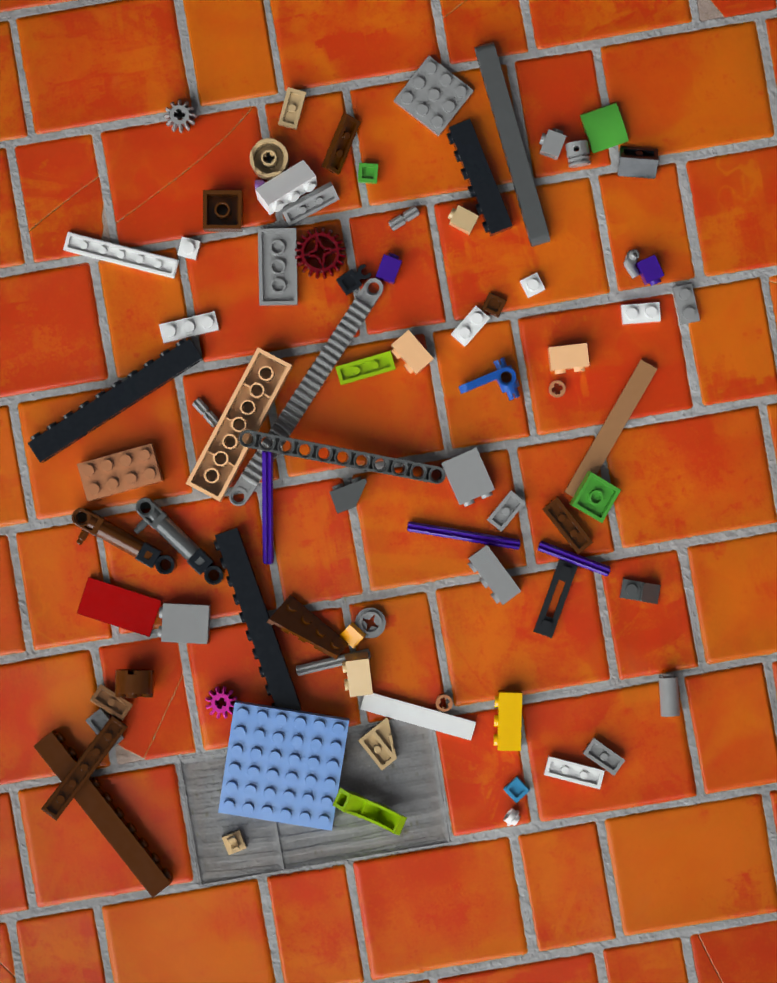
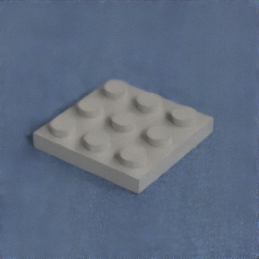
M428 56L394 99V102L439 137L473 94L474 90L432 57Z

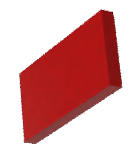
M88 577L77 614L150 637L162 600Z

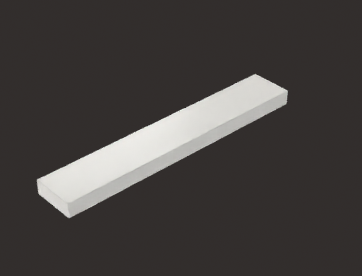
M67 232L63 248L66 252L175 279L179 264L178 259L72 232Z
M376 693L364 695L360 708L364 711L470 741L476 725V721Z

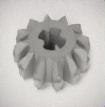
M178 100V105L176 106L174 102L170 103L172 109L166 107L165 110L169 114L164 115V119L168 120L166 125L168 127L172 126V131L175 132L179 127V132L183 133V127H186L187 131H189L190 127L188 124L195 125V121L192 119L197 118V115L192 113L195 108L193 106L189 107L188 101L182 105V101ZM178 113H182L185 117H182V120H178L176 115L179 116Z

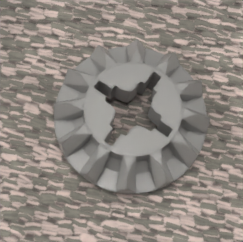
M365 608L358 613L355 625L366 634L365 638H375L384 631L386 620L383 613L378 609ZM375 615L374 623L378 627L371 626L367 631V623L363 618L370 620Z

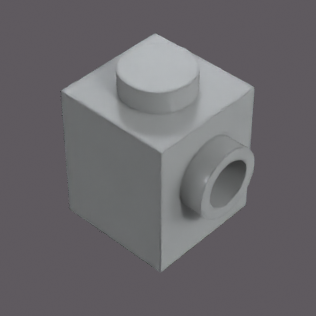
M553 128L552 130L548 129L547 134L543 133L539 142L542 145L539 154L557 160L566 139V135H563L564 132Z

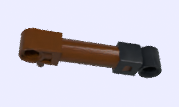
M78 508L73 512V523L82 529L76 541L79 545H82L90 533L135 557L136 560L150 568H154L156 565L157 571L161 574H170L175 570V559L170 555L162 556L163 551L131 535L87 508ZM81 512L87 515V520L84 523L78 520V515ZM164 559L169 560L171 563V567L168 570H164L161 567Z

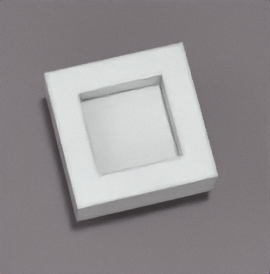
M182 237L177 255L197 260L201 241Z
M538 273L520 280L527 298L546 290Z

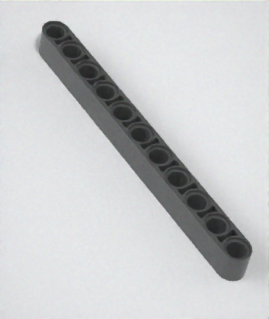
M494 42L474 47L531 247L550 242L549 232Z
M243 430L238 436V441L242 446L435 484L443 482L446 477L443 468L414 461L253 430ZM245 433H250L253 437L252 442L249 444H245L242 441ZM264 437L271 439V445L267 448L261 444ZM284 440L290 442V449L288 451H282L280 448V444ZM303 444L309 446V452L306 455H302L299 451L300 446ZM321 448L328 450L326 458L319 457L318 452ZM341 451L347 454L344 462H339L337 459V455ZM359 455H364L366 461L363 465L359 466L356 463V459ZM377 459L384 460V467L382 469L375 467ZM401 462L403 469L401 472L396 473L394 465ZM415 466H420L422 469L419 476L413 475V468ZM438 469L440 477L437 480H433L431 473L433 470Z

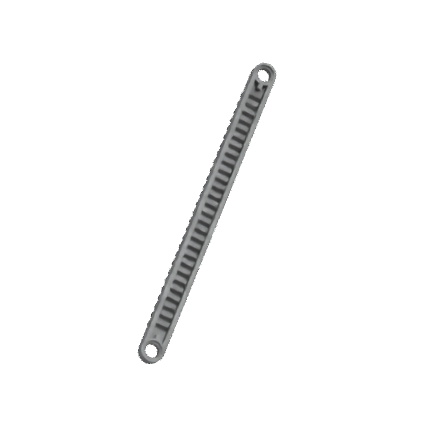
M371 278L364 284L268 434L284 437L291 435L381 296L383 284L379 279ZM371 283L379 285L380 289L377 293H371L368 290ZM265 437L261 443L262 446L265 448L269 447L271 439ZM284 440V441L281 442V444H280V448H281V449H282V447L284 446V444L286 443L287 440ZM257 449L230 491L229 500L233 505H245L262 480L263 450ZM273 453V461L277 457L278 453ZM241 491L244 494L242 502L234 500L233 495L235 492Z

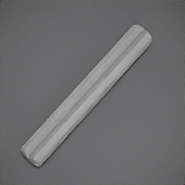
M363 649V650H359V651L347 653V654H352V653L368 652V657H369V659L371 658V654H370V650H369V649ZM345 654L339 655L337 659L330 657L297 665V674L301 676L342 666V661H345Z

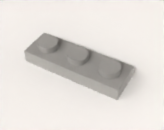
M329 182L300 197L295 202L287 204L281 212L288 225L291 226L340 199L333 184Z

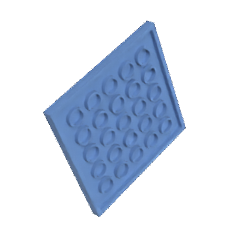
M235 700L218 813L332 831L336 808L333 806V803L338 794L350 719Z

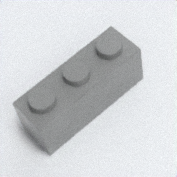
M485 545L468 558L470 560L468 563L469 567L474 573L478 571L481 575L480 582L485 588L490 587L493 592L490 595L496 603L501 602L504 605L521 592L488 545Z

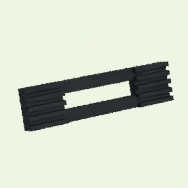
M559 559L533 632L552 638L578 566ZM558 580L565 582L553 618L546 616Z

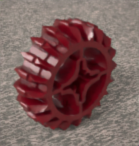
M315 227V234L307 230L309 237L307 238L302 234L301 238L304 242L297 241V245L301 246V248H295V251L300 253V255L295 256V259L302 260L297 264L298 267L305 265L302 269L303 273L308 269L310 270L308 273L309 277L316 273L315 277L319 279L320 273H323V278L326 279L327 272L332 277L334 276L333 269L337 272L340 271L337 264L344 265L340 258H346V254L340 252L345 251L346 247H339L344 241L342 239L336 241L339 234L336 233L332 237L333 230L330 229L325 234V227H322L321 233H318V229ZM321 238L332 242L335 248L324 247L321 243ZM315 240V248L305 253L307 245ZM318 244H320L322 251H326L322 257L323 262H321L318 255H315V253H318ZM336 253L333 263L326 267V258ZM306 259L318 260L320 268L311 266Z

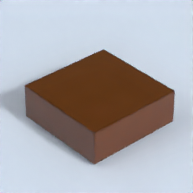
M489 292L481 310L499 318L507 300Z

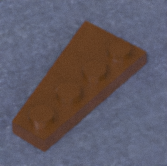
M292 595L288 596L267 621L272 626L275 624L282 628L281 630L288 634L290 632L299 637L300 641L314 645L315 649L334 659H337L348 645L343 638Z

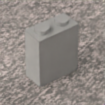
M477 448L441 463L459 505L464 504V507L475 503L474 499L481 496L484 499L493 495L491 491L495 490Z
M163 603V607L159 608V618H162V626L158 628V637H161V642L208 644L211 605Z

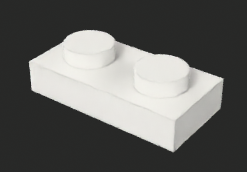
M660 303L621 305L622 325L660 322Z
M475 306L451 333V336L466 347L488 322L490 317Z

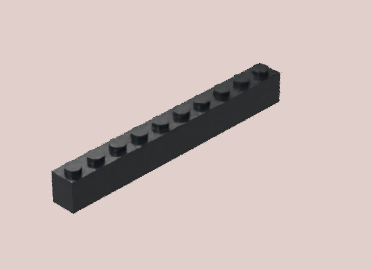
M185 338L175 344L176 348L171 351L169 349L159 354L160 358L156 361L151 359L143 365L144 368L139 372L137 370L132 371L127 375L128 379L123 382L121 380L111 385L112 389L108 392L104 390L98 393L94 401L90 403L89 401L84 402L79 406L80 410L73 413L71 411L63 416V421L58 424L54 422L46 427V432L42 434L38 432L30 438L32 441L28 442V445L39 462L44 463L204 360L190 339L186 341Z
M235 528L215 535L214 545L217 551H221L222 558H220L223 569L227 568L229 576H226L230 587L233 586L236 593L233 594L235 604L240 605L242 610L239 613L241 621L246 623L248 630H246L249 642L253 641L255 647L252 649L255 659H259L261 664L258 667L262 678H266L267 684L265 688L268 696L272 695L274 700L271 705L301 710L302 706L274 627L267 623L270 616L239 529Z

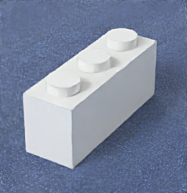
M302 160L256 188L257 200L271 215L282 210L290 202H295L303 194L313 191L317 186V179L314 172Z

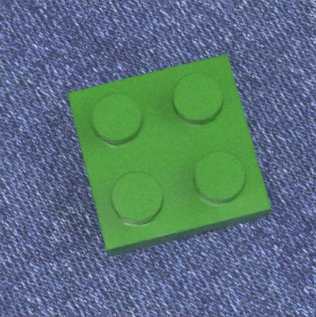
M588 471L569 504L603 523L621 489Z

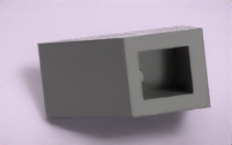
M360 476L350 480L351 484L344 486L341 483L332 487L333 491H330V495L337 513L356 507L366 486V478L361 479Z

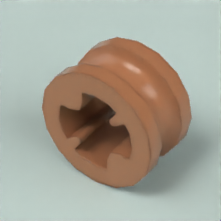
M555 380L549 385L550 395L556 398L564 395L566 386L562 381ZM558 383L559 386L561 385L563 387V389L560 390V394H555L556 392H552L554 384Z
M441 694L437 697L436 707L438 710L447 712L452 708L453 701L449 695ZM441 698H445V700L447 698L450 701L447 703V708L439 706Z

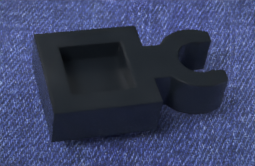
M365 264L358 268V272L354 273L351 269L336 279L346 296L363 286L360 280H367L372 276L371 273L367 275L361 273L366 268Z

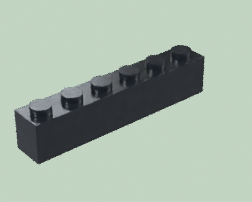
M468 119L448 127L447 139L450 145L454 144L456 149L453 152L455 159L462 164L461 174L464 180L468 179L470 186L467 188L471 198L475 197L477 204H475L478 215H482L484 219L482 226L485 233L489 232L491 237L511 229L513 226L471 120Z

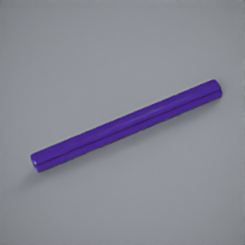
M262 451L263 563L273 564V452Z
M411 521L408 522L407 531L517 550L520 548L519 539Z

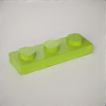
M391 351L335 367L340 385L396 370Z

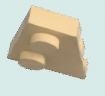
M387 717L358 739L359 743L381 770L397 759Z

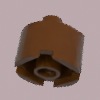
M119 669L115 671V697H153L154 670Z

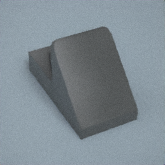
M622 579L619 597L657 604L661 585Z

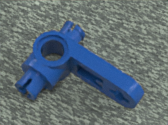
M505 357L500 359L501 365L499 360L493 362L497 369L496 371L465 383L458 388L461 394L496 380L502 393L506 392L509 401L514 399V396L515 398L520 397L517 390L520 384L512 365L507 366ZM508 372L511 375V381L503 382L501 374Z

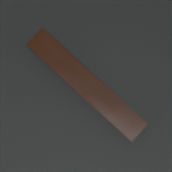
M112 715L41 810L57 821L128 726Z

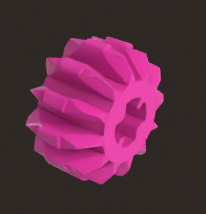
M218 686L215 687L216 694L212 690L209 691L213 698H205V701L211 702V704L205 706L206 709L212 707L213 710L209 714L213 715L216 711L217 719L220 718L221 713H223V717L226 719L228 717L227 711L233 715V709L230 707L234 708L232 701L238 699L237 696L230 697L234 692L233 690H230L228 694L226 693V686L223 687L222 692H220ZM224 698V702L226 701V704L222 707H219V703L217 704V700Z

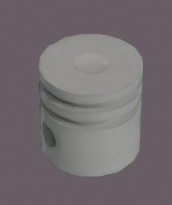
M587 140L565 144L568 163H570L568 165L569 168L583 167L591 164V158L588 156L590 152Z

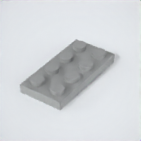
M296 228L258 229L259 306L298 305L297 259H295L297 255L295 248H297Z

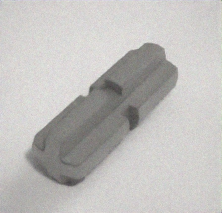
M413 206L403 212V215H398L388 222L389 226L395 231L403 226L406 221L409 222L419 216L420 212L416 206Z
M197 398L192 405L201 415H204L203 418L212 427H215L219 421L218 417L211 410H208V406L200 398Z

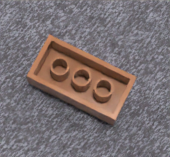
M152 443L77 464L87 501H94L164 481L156 450Z

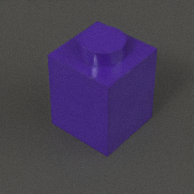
M389 253L388 256L384 254L376 278L394 284L402 264L399 256Z
M655 255L636 263L644 285L650 283L653 286L662 282L660 278L665 275Z

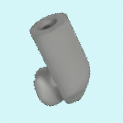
M636 249L628 251L624 260V267L632 279L640 275L635 266L640 256Z

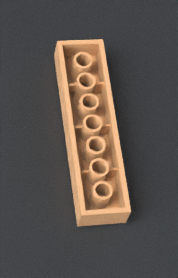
M259 347L256 349L186 482L187 485L222 502L250 449L239 443V433L243 430L259 432L293 368L291 364ZM245 433L242 441L245 444L252 442V435Z

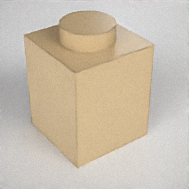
M459 205L457 209H452L448 217L450 219L449 225L470 235L479 218L477 214Z

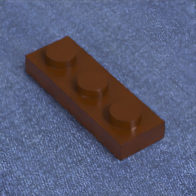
M343 113L322 167L334 174H340L361 123L359 120Z
M558 497L542 509L577 554L593 543Z

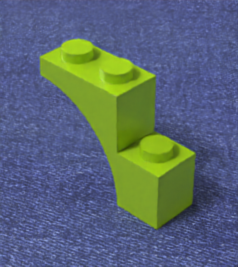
M343 788L339 789L333 806L341 811L374 823L396 835H400L407 817L385 804L369 800L356 792Z

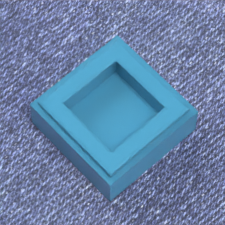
M518 776L503 788L515 803L530 791Z

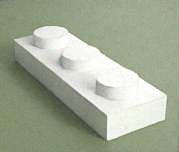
M215 311L159 324L164 344L220 330Z
M548 756L544 775L600 789L605 770Z

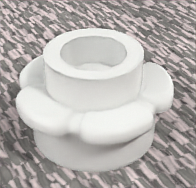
M511 808L506 813L503 821L507 823V826H515L521 817L519 816V811Z

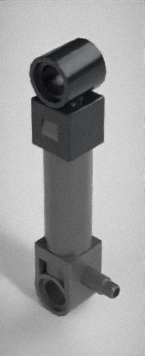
M142 498L136 503V512L143 518L134 529L137 534L149 524L187 560V563L199 575L204 573L207 583L215 585L223 581L225 576L224 570L220 566H213L212 564L215 561L179 528L154 500ZM145 502L151 505V510L148 513H144L141 508ZM213 569L219 572L217 580H212L209 576L210 571Z

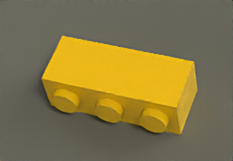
M498 691V696L494 698V707H498V715H494V726H497V734L493 736V746H497L498 751H521L522 692Z

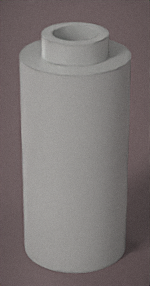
M663 673L662 677H659L661 716H680L678 677L674 676V673Z

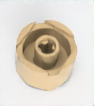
M266 138L258 141L252 148L250 164L259 178L271 180L288 169L289 157L286 148L279 141ZM267 156H271L273 159L272 163L264 161L267 160Z

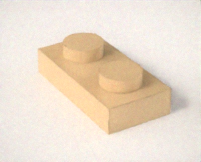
M287 88L278 121L279 126L297 130L307 94L305 91Z

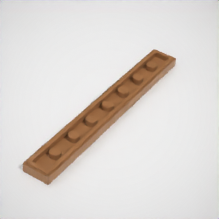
M643 360L639 361L564 491L565 493L573 497L588 471L597 475L656 373L657 368Z

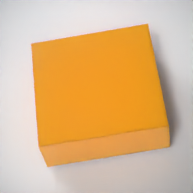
M353 622L340 635L353 649L366 636Z

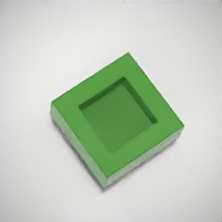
M359 163L358 183L377 184L378 164Z

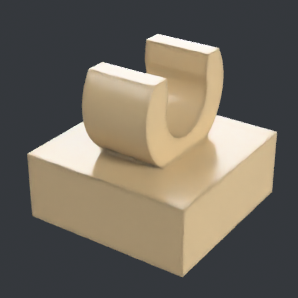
M240 830L222 836L228 855L247 848Z

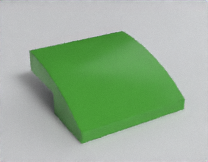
M616 102L580 114L592 153L629 141Z

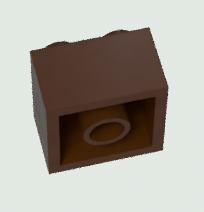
M203 190V230L205 232H243L242 190Z

